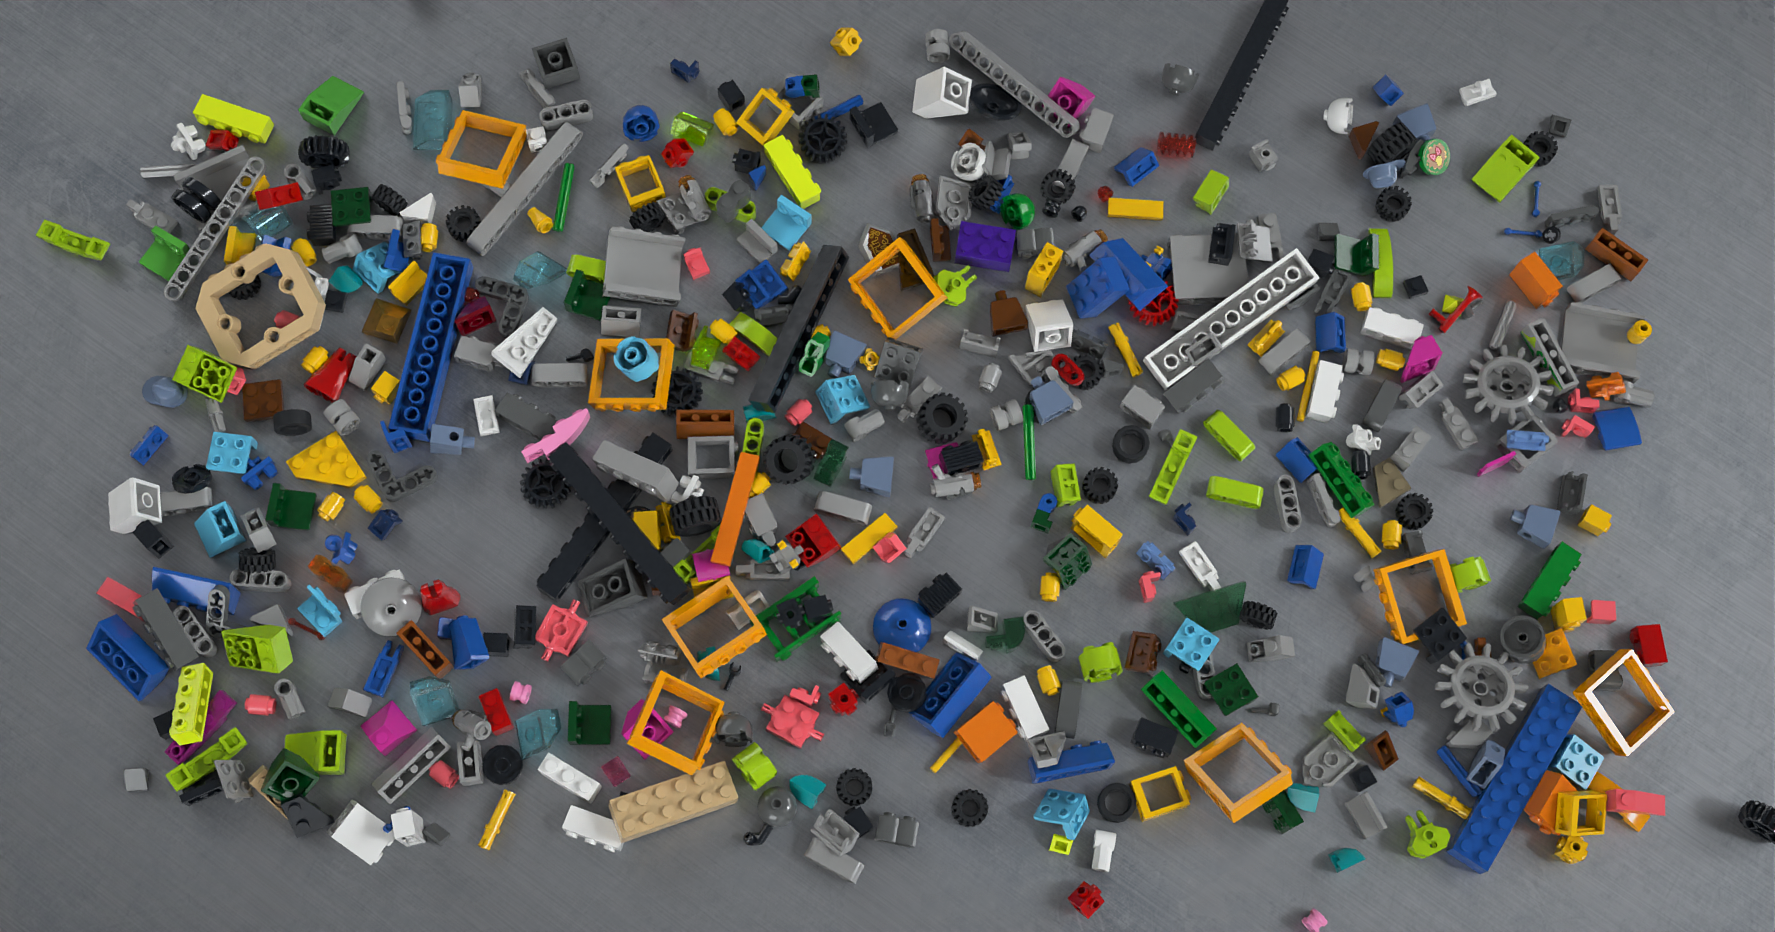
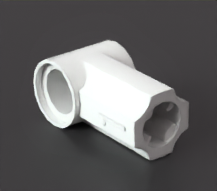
M1096 829L1093 840L1094 854L1091 869L1109 872L1111 855L1116 842V833Z

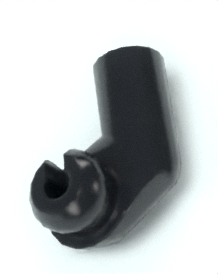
M794 285L788 295H778V304H795L802 288L799 285Z
M765 823L760 832H747L744 835V841L750 846L762 845L773 828Z

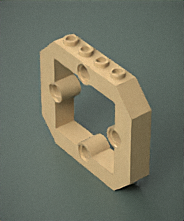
M270 244L257 246L255 251L241 256L239 261L226 265L224 270L219 273L210 275L208 280L202 283L195 308L221 359L252 369L259 368L318 332L326 307L299 253ZM277 263L283 275L279 280V289L283 293L295 297L304 315L282 329L277 327L268 328L264 333V340L245 351L237 335L241 329V321L237 317L226 314L218 298L243 283H251L257 274ZM242 270H245L244 275L241 277ZM293 282V288L290 289V284ZM230 321V326L227 328V322ZM279 334L278 340L275 341V336Z

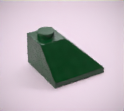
M283 748L271 763L261 791L280 801L300 793L306 796L320 779V776L301 756Z

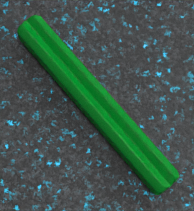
M572 163L564 164L553 223V230L556 232H562L564 229L575 168Z
M1023 405L1026 480H1035L1036 461L1033 405Z

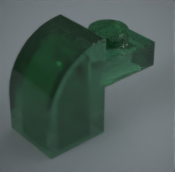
M831 439L825 456L818 464L813 479L831 487L846 461L849 447Z
M1023 617L1003 619L1004 634L986 636V648L1000 650L1005 646L1006 654L1018 649L1025 635Z

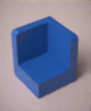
M1386 74L1373 86L1379 97L1389 106H1392L1404 94L1399 86Z

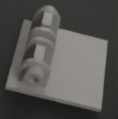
M681 192L656 201L665 214V220H668V224H672L671 226L675 233L681 234L684 232V227L700 222L694 219Z
M1247 220L1246 224L1237 223L1240 258L1272 262L1269 227L1256 226L1253 220Z
M655 641L644 642L638 649V652H641L640 658H644V661L654 662L655 659V663H658L659 656H662L661 664H664L666 657L665 664L671 666L680 664L681 657L679 656L683 652L676 645L668 644L665 647L660 646Z
M214 760L226 798H232V800H235V803L243 801V798L254 797L241 760Z

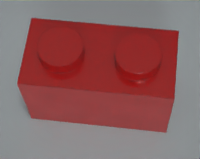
M298 182L255 192L259 210L303 200Z
M1660 624L1641 625L1630 630L1629 638L1633 644L1634 653L1638 655V659L1644 667L1662 666L1668 662Z
M497 688L478 696L495 736L515 729L502 695Z

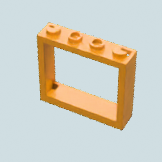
M462 110L460 116H457L455 119L454 128L449 131L447 142L443 143L441 154H438L436 157L438 173L503 189L526 141V125ZM465 127L512 137L497 170L450 159Z
M901 237L897 238L848 279L851 283V290L862 298L860 300L861 304L866 309H870L872 319L883 327L881 331L887 338L890 337L895 340L948 298L907 242ZM901 251L935 297L894 329L861 282Z
M668 338L644 339L656 353H661L655 398H600L606 354L616 353V347L624 339H597L588 404L594 410L602 412L606 410L623 412V410L641 412V410H649L651 412L666 410L675 345Z
M1445 549L1433 550L1373 569L1376 578L1374 582L1379 587V599L1384 604L1386 610L1384 613L1385 618L1390 624V635L1393 636L1394 641L1406 644L1418 640V637L1415 633L1406 636L1387 573L1430 559L1433 561L1450 617L1458 627L1467 624Z
M728 576L661 619L700 679L708 674H712L715 669L727 664L730 659L745 652L748 647L760 642V639L767 635L762 624ZM732 593L754 626L697 663L676 630Z
M1619 649L1572 692L1608 746L1617 756L1630 755L1674 713L1669 700L1664 697L1659 685L1653 681L1648 669L1642 665L1638 655L1632 649ZM1622 663L1655 709L1625 739L1592 693V690Z
M660 670L652 683L627 744L693 775L697 769H701L705 762L703 755L704 753L707 754L712 743L709 740L716 734V723L724 714L722 708L725 702ZM661 689L711 712L692 760L642 736Z
M1242 722L1184 760L1187 773L1233 823L1293 784L1291 769L1286 764L1283 765L1275 752L1271 753L1266 743L1256 737L1251 727L1247 728ZM1242 739H1245L1278 774L1233 803L1203 771L1201 766Z

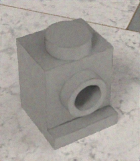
M1268 139L1252 146L1248 154L1259 172L1265 169L1266 171L1271 170L1275 167L1278 159L1268 144Z

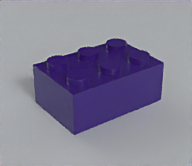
M961 221L954 264L1009 272L1016 230Z

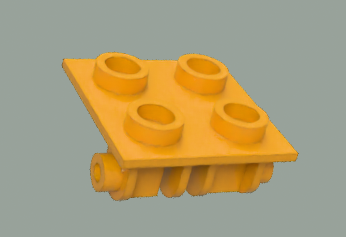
M1562 628L1545 634L1546 648L1544 653L1537 661L1533 662L1539 679L1562 670L1571 669L1577 665Z

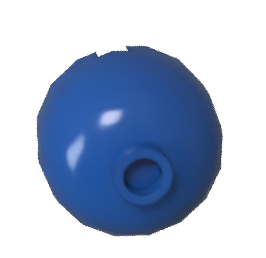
M645 105L633 106L623 116V132L630 140L640 139V142L651 140L658 134L659 120L656 113L650 107Z

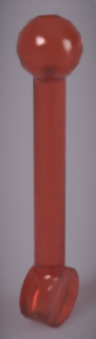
M295 618L288 620L290 625H296L316 635L319 640L326 638L320 632L297 622Z

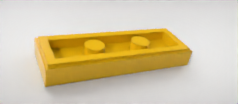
M1108 198L1107 217L1162 221L1164 201Z
M884 513L843 546L841 551L854 565L871 551L878 541L889 532L893 533L898 527Z

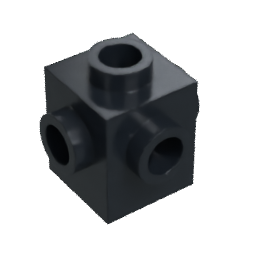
M796 597L776 605L779 612L776 613L780 625L790 626L791 629L802 625L801 621L805 619L803 615L806 612L802 603L798 604ZM788 611H792L794 617H790Z

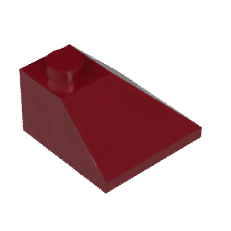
M485 296L472 299L455 319V323L462 336H467L497 322Z

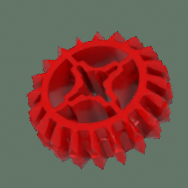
M1173 285L1163 290L1141 311L1128 300V305H1131L1129 310L1134 312V318L1139 316V323L1145 320L1146 326L1149 325V322H1152L1153 326H1156L1157 322L1163 325L1164 320L1169 322L1171 317H1174L1175 311L1178 309L1177 303L1179 302L1178 299H1175L1176 297H1173L1175 291H1172ZM1167 301L1168 307L1161 312V305Z

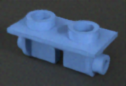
M1507 430V448L1546 451L1545 443L1549 442V436L1545 435L1544 432Z
M1147 541L1136 552L1155 573L1160 572L1162 580H1165L1176 569L1173 566L1174 563L1165 555L1161 558L1158 556L1161 554V551L1153 542Z

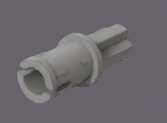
M210 397L205 398L209 412L208 418L211 419L214 432L222 433L226 431L222 417L223 411L220 410L218 401L211 400Z

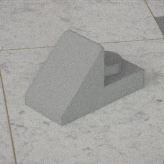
M1008 133L1009 148L1012 151L1011 159L1029 158V150H1032L1027 133Z

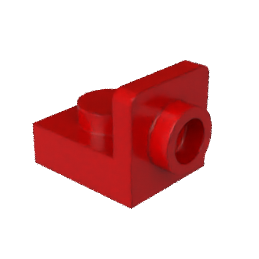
M211 130L206 147L210 150H224L227 152L237 147L239 138L228 130Z

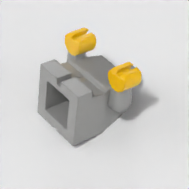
M783 540L777 543L780 550L769 557L779 572L785 574L792 568L796 569L799 566L801 559L798 555L804 552V549L801 545L793 548Z

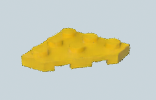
M337 431L332 432L286 461L295 477L300 480L306 479L317 483L352 488L367 478Z

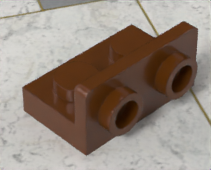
M938 218L931 219L930 235L933 262L951 261L949 227L947 225H939Z
M804 421L796 432L792 433L793 436L797 434L800 435V438H806L807 444L811 443L812 447L810 449L811 451L815 450L813 458H816V460L820 459L823 461L835 444L834 439Z
M1133 631L1124 668L1128 671L1142 672L1148 676H1153V672L1157 669V655L1162 647L1160 638L1153 633Z

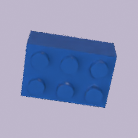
M1116 257L1099 258L1066 285L1080 319L1097 317L1130 290Z

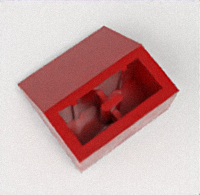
M817 513L785 536L793 548L799 545L802 546L804 552L799 554V557L807 568L828 559L842 548Z

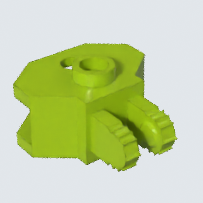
M969 265L955 273L942 270L934 276V280L948 297L943 301L944 304L956 307L966 300L968 284L977 279L976 275H972L967 281L962 277V274L969 271Z
M1422 810L1416 811V816L1422 825L1421 828L1417 827L1411 816L1405 817L1406 823L1411 830V833H1409L1411 839L1407 846L1410 856L1424 859L1447 847L1451 836L1447 828L1434 826L1432 822L1429 823Z

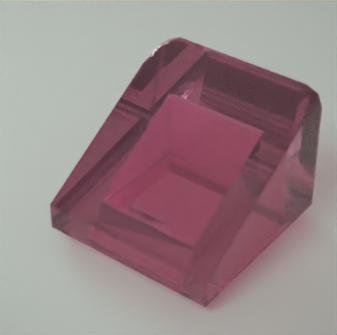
M618 756L601 766L613 787L618 786L631 777Z

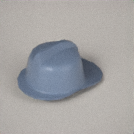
M1399 159L1385 164L1374 165L1363 172V177L1369 179L1374 188L1389 187L1395 183L1397 171L1405 165V161Z
M154 376L145 382L142 394L149 403L174 408L185 402L188 390L186 386L172 380L173 378Z

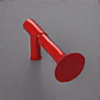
M1467 286V296L1447 319L1434 308L1430 311L1429 316H1432L1441 323L1438 329L1445 334L1473 300L1483 299L1479 292Z

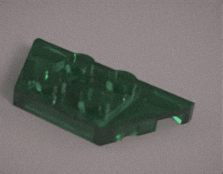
M1241 581L1173 602V604L1185 618H1189L1210 633L1239 624L1246 582Z

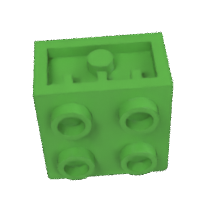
M155 225L151 230L155 236V241L139 260V263L169 281L190 248L185 242Z

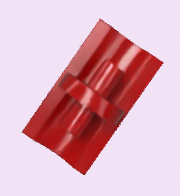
M735 336L722 349L723 353L748 372L761 359L757 353Z

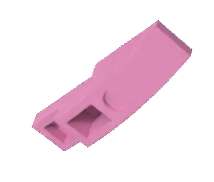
M587 408L575 411L567 419L562 418L552 426L554 434H547L541 441L527 445L521 451L526 462L529 463L544 454L550 460L548 457L565 442L571 445L581 434L590 419Z

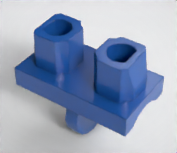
M258 456L254 460L248 459L247 473L241 479L246 485H249L254 490H258L264 485L258 478L261 474L265 473L272 479L278 474V471L274 466L275 463L269 456L263 461Z
M347 531L344 533L343 540L340 536L334 534L329 535L325 540L326 548L334 551L331 561L335 564L341 560L349 565L355 557L356 553L354 552L358 544L350 540L351 534Z

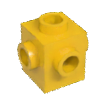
M841 27L836 31L830 45L839 56H851L858 49L862 39L854 28Z
M1561 836L1556 844L1557 849L1554 854L1559 856L1562 861L1574 864L1585 859L1588 853L1586 850L1588 843L1583 841L1584 838L1581 836Z

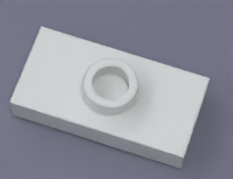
M493 396L473 399L480 436L500 433Z

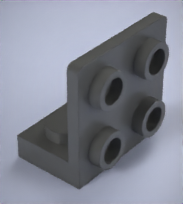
M887 338L883 345L875 377L883 380H895V383L899 385L900 381L908 382L910 388L919 358L922 356L923 348Z

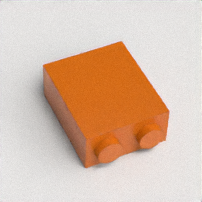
M1535 251L1520 260L1509 274L1536 309L1541 306L1545 308L1550 305L1553 299L1560 294L1558 291L1563 287Z
M991 701L953 731L977 763H982L1018 733L1015 729L1017 727L1012 719H1007L1003 714V707L998 702Z
M1546 770L1524 811L1530 816L1529 819L1540 827V831L1547 835L1552 833L1560 836V833L1555 832L1558 792L1577 790L1563 774Z

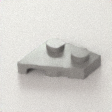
M1050 350L1028 352L1025 355L1019 356L1014 354L1009 356V361L1031 387L1032 384L1030 382L1034 378L1040 376L1042 379V371L1048 366L1052 367L1051 362L1054 354Z
M1065 731L1027 739L1028 747L1038 768L1058 764L1066 740Z

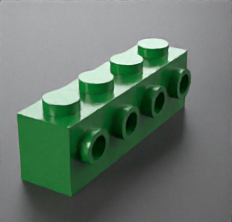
M1332 442L1322 444L1309 454V457L1351 518L1362 515L1375 505L1372 501V496L1369 492L1365 491L1358 476L1354 475L1350 464L1343 459L1339 448Z
M1563 541L1559 543L1517 607L1536 620L1542 616L1546 617L1552 609L1550 607L1552 601L1555 602L1560 597L1562 592L1559 590L1562 585L1565 587L1570 581L1571 577L1569 574L1572 570L1575 571L1581 563L1579 559L1582 554Z
M1163 670L1141 689L1195 749L1217 730Z

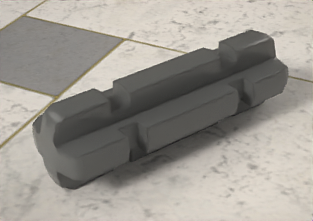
M1366 653L1360 655L1358 662L1361 666H1364L1363 669L1374 680L1377 687L1385 685L1386 678L1383 674H1380V670L1370 660V657Z

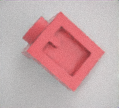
M692 248L683 254L685 264L693 280L710 274L701 248Z
M1575 388L1568 396V405H1570L1571 412L1594 413L1599 408V400L1592 399L1591 397L1580 399V389Z
M1574 415L1570 420L1567 418L1561 428L1564 430L1561 436L1565 437L1572 430L1577 436L1586 438L1592 433L1595 426Z
M1145 572L1138 582L1144 603L1152 602L1154 599L1156 587L1151 582L1159 580L1161 577L1160 572Z
M815 685L811 695L808 694L807 690L798 687V689L792 688L790 698L812 708L814 703H818L821 693L817 685Z

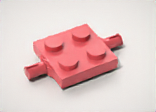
M573 599L568 609L552 604L535 634V641L546 647L541 659L548 662L553 652L570 657L588 624L586 620L578 617L575 613L580 604L579 601Z
M784 695L776 708L766 703L763 704L761 711L771 715V720L766 727L767 732L799 749L802 748L804 742L810 736L820 742L824 737L823 733L814 729L815 722L820 715L819 712Z

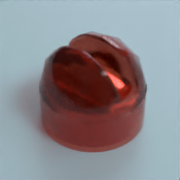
M1102 186L1098 189L1097 194L1102 202H1106L1108 198L1113 196L1114 192L1110 187Z
M467 287L465 302H471L472 299L479 297L477 289Z

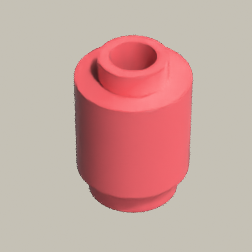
M282 310L276 314L274 322L277 328L282 329L300 318V316Z
M798 399L786 411L787 414L784 417L792 426L800 425L812 413V405L806 399Z
M251 694L245 700V710H248V714L269 716L276 711L277 701L276 698L271 696Z
M443 760L436 761L428 770L430 771L429 777L444 788L448 787L451 789L459 780L457 771Z

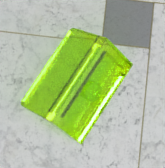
M680 112L673 119L670 134L679 138H685L687 141L703 147L706 145L709 131L714 128V124Z
M704 325L692 348L691 365L709 370L720 349L721 341L707 337L708 326Z

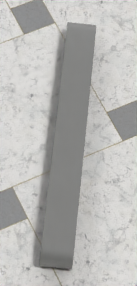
M960 31L950 36L949 44L953 49L1060 135L1070 137L1080 131L1081 125L1077 119L968 32ZM959 36H960L961 39H962V43H961V44H960L959 41H958V37H959ZM972 47L975 49V55L972 53ZM986 58L989 60V65L985 62ZM999 69L1002 70L1003 76H1000ZM1013 80L1016 81V88L1012 84ZM1026 91L1030 93V99L1026 96ZM1040 102L1044 104V110L1041 109ZM1054 113L1058 116L1057 121L1054 119ZM1068 124H1070L1072 127L1071 132L1067 128Z
M565 122L473 231L466 245L480 255H485L579 143L583 132L570 123Z
M252 157L247 161L165 286L164 295L167 299L178 302L184 297L264 175L266 164L261 158ZM255 162L262 164L261 169L258 171L252 170V164ZM244 178H251V184L249 186H242V180ZM235 193L241 195V199L238 202H232L231 200L232 195ZM224 209H230L231 211L228 218H222L221 212ZM213 225L220 226V231L217 234L211 233ZM204 240L210 242V246L206 250H202L200 247L201 242ZM193 256H198L199 263L192 266L190 259ZM183 272H188V280L182 282L180 280V274ZM177 288L179 291L178 295L174 298L170 297V290Z

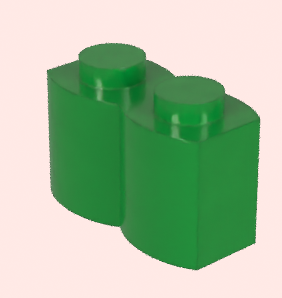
M817 332L809 340L805 347V355L799 363V372L812 377L824 362V353L830 346L829 336Z

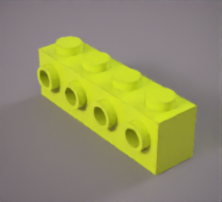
M204 94L201 95L193 111L197 122L205 126L209 124L217 130H228L233 135L246 137L254 143L261 142L265 144L274 127V123L269 116Z
M781 135L764 144V153L796 204L805 209L820 201L821 189L817 183L812 181V175L808 168L805 169L803 167L799 154H795L792 150L793 145L790 140H786Z
M205 663L181 668V674L178 678V691L175 695V707L172 712L173 719L169 729L171 738L179 745L201 742L203 739L213 672Z

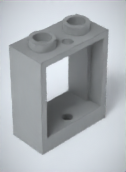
M792 72L774 88L778 93L777 97L780 99L785 96V79L796 77ZM807 96L813 102L800 116L794 113L788 122L798 130H800L801 126H806V120L811 122V116L818 115L824 107L822 96L820 98ZM766 97L767 105L780 115L782 110Z
M1535 415L1533 420L1529 421L1525 418L1511 430L1519 431L1528 424L1535 432H1544L1545 435L1549 436V442L1545 446L1546 451H1538L1527 460L1519 449L1507 448V433L1494 444L1503 456L1513 451L1516 452V455L1509 462L1519 473L1558 442L1555 434L1543 425V421Z
M734 436L688 437L689 477L696 475L699 479L734 478L738 460H735V453H739L738 442H735ZM697 445H729L730 468L697 469Z

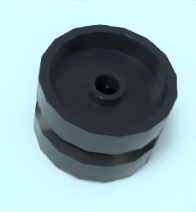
M188 176L182 183L184 190L177 189L171 196V199L188 215L201 223H206L211 216L209 210H216L221 200L204 184Z

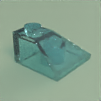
M283 205L260 210L245 220L260 242L263 235L274 237L294 224Z
M1575 241L1539 249V257L1558 280L1575 277L1584 266V248Z
M537 251L519 261L513 280L520 286L530 289L556 280L566 274L567 268Z
M428 676L410 682L411 697L422 726L453 718L461 711L449 680Z
M538 709L515 721L522 760L528 759L551 747L561 730L558 709Z

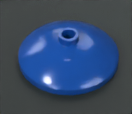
M904 598L894 599L885 603L877 611L873 621V634L878 645H880V642H884L913 652H919L929 641L931 620L927 611L919 603ZM903 621L906 623V626L900 627L899 623Z

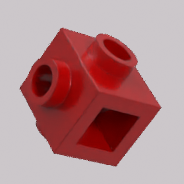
M685 138L672 139V141L666 144L661 155L670 168H682L688 163L694 151Z
M842 683L828 693V698L831 701L829 705L836 714L840 713L841 716L847 714L849 716L857 710L856 706L858 705L857 699L859 696L853 688L849 689L845 683Z
M1085 881L1067 898L1073 907L1087 919L1105 902L1100 896L1101 890L1096 885H1089Z

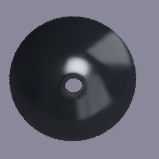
M983 83L971 88L969 102L984 117L1006 121L1020 114L1022 104L1001 86Z

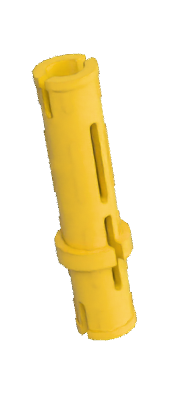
M1119 322L1116 325L1112 324L1108 329L1132 377L1141 375L1144 371L1129 345V338L1125 337Z
M1341 508L1339 516L1346 525L1345 528L1347 531L1350 530L1370 557L1374 558L1382 552L1359 524L1358 518H1351L1345 508Z
M1420 776L1415 780L1413 788L1443 805L1447 811L1451 810L1463 819H1467L1472 809L1456 800L1457 797L1446 794Z
M506 789L503 790V794L489 823L485 825L484 834L477 846L490 851L496 835L500 833L499 828L516 796L515 793L508 792Z

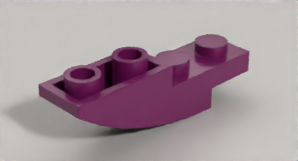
M219 690L208 703L202 741L179 745L174 740L164 752L177 765L182 764L228 719L226 716L237 702L224 690Z

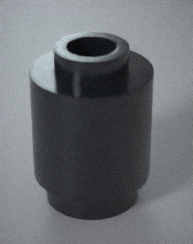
M1282 403L1279 407H1276L1277 431L1292 432L1295 426V408L1291 404Z
M1364 450L1354 451L1351 457V470L1360 480H1365L1371 475L1370 456Z

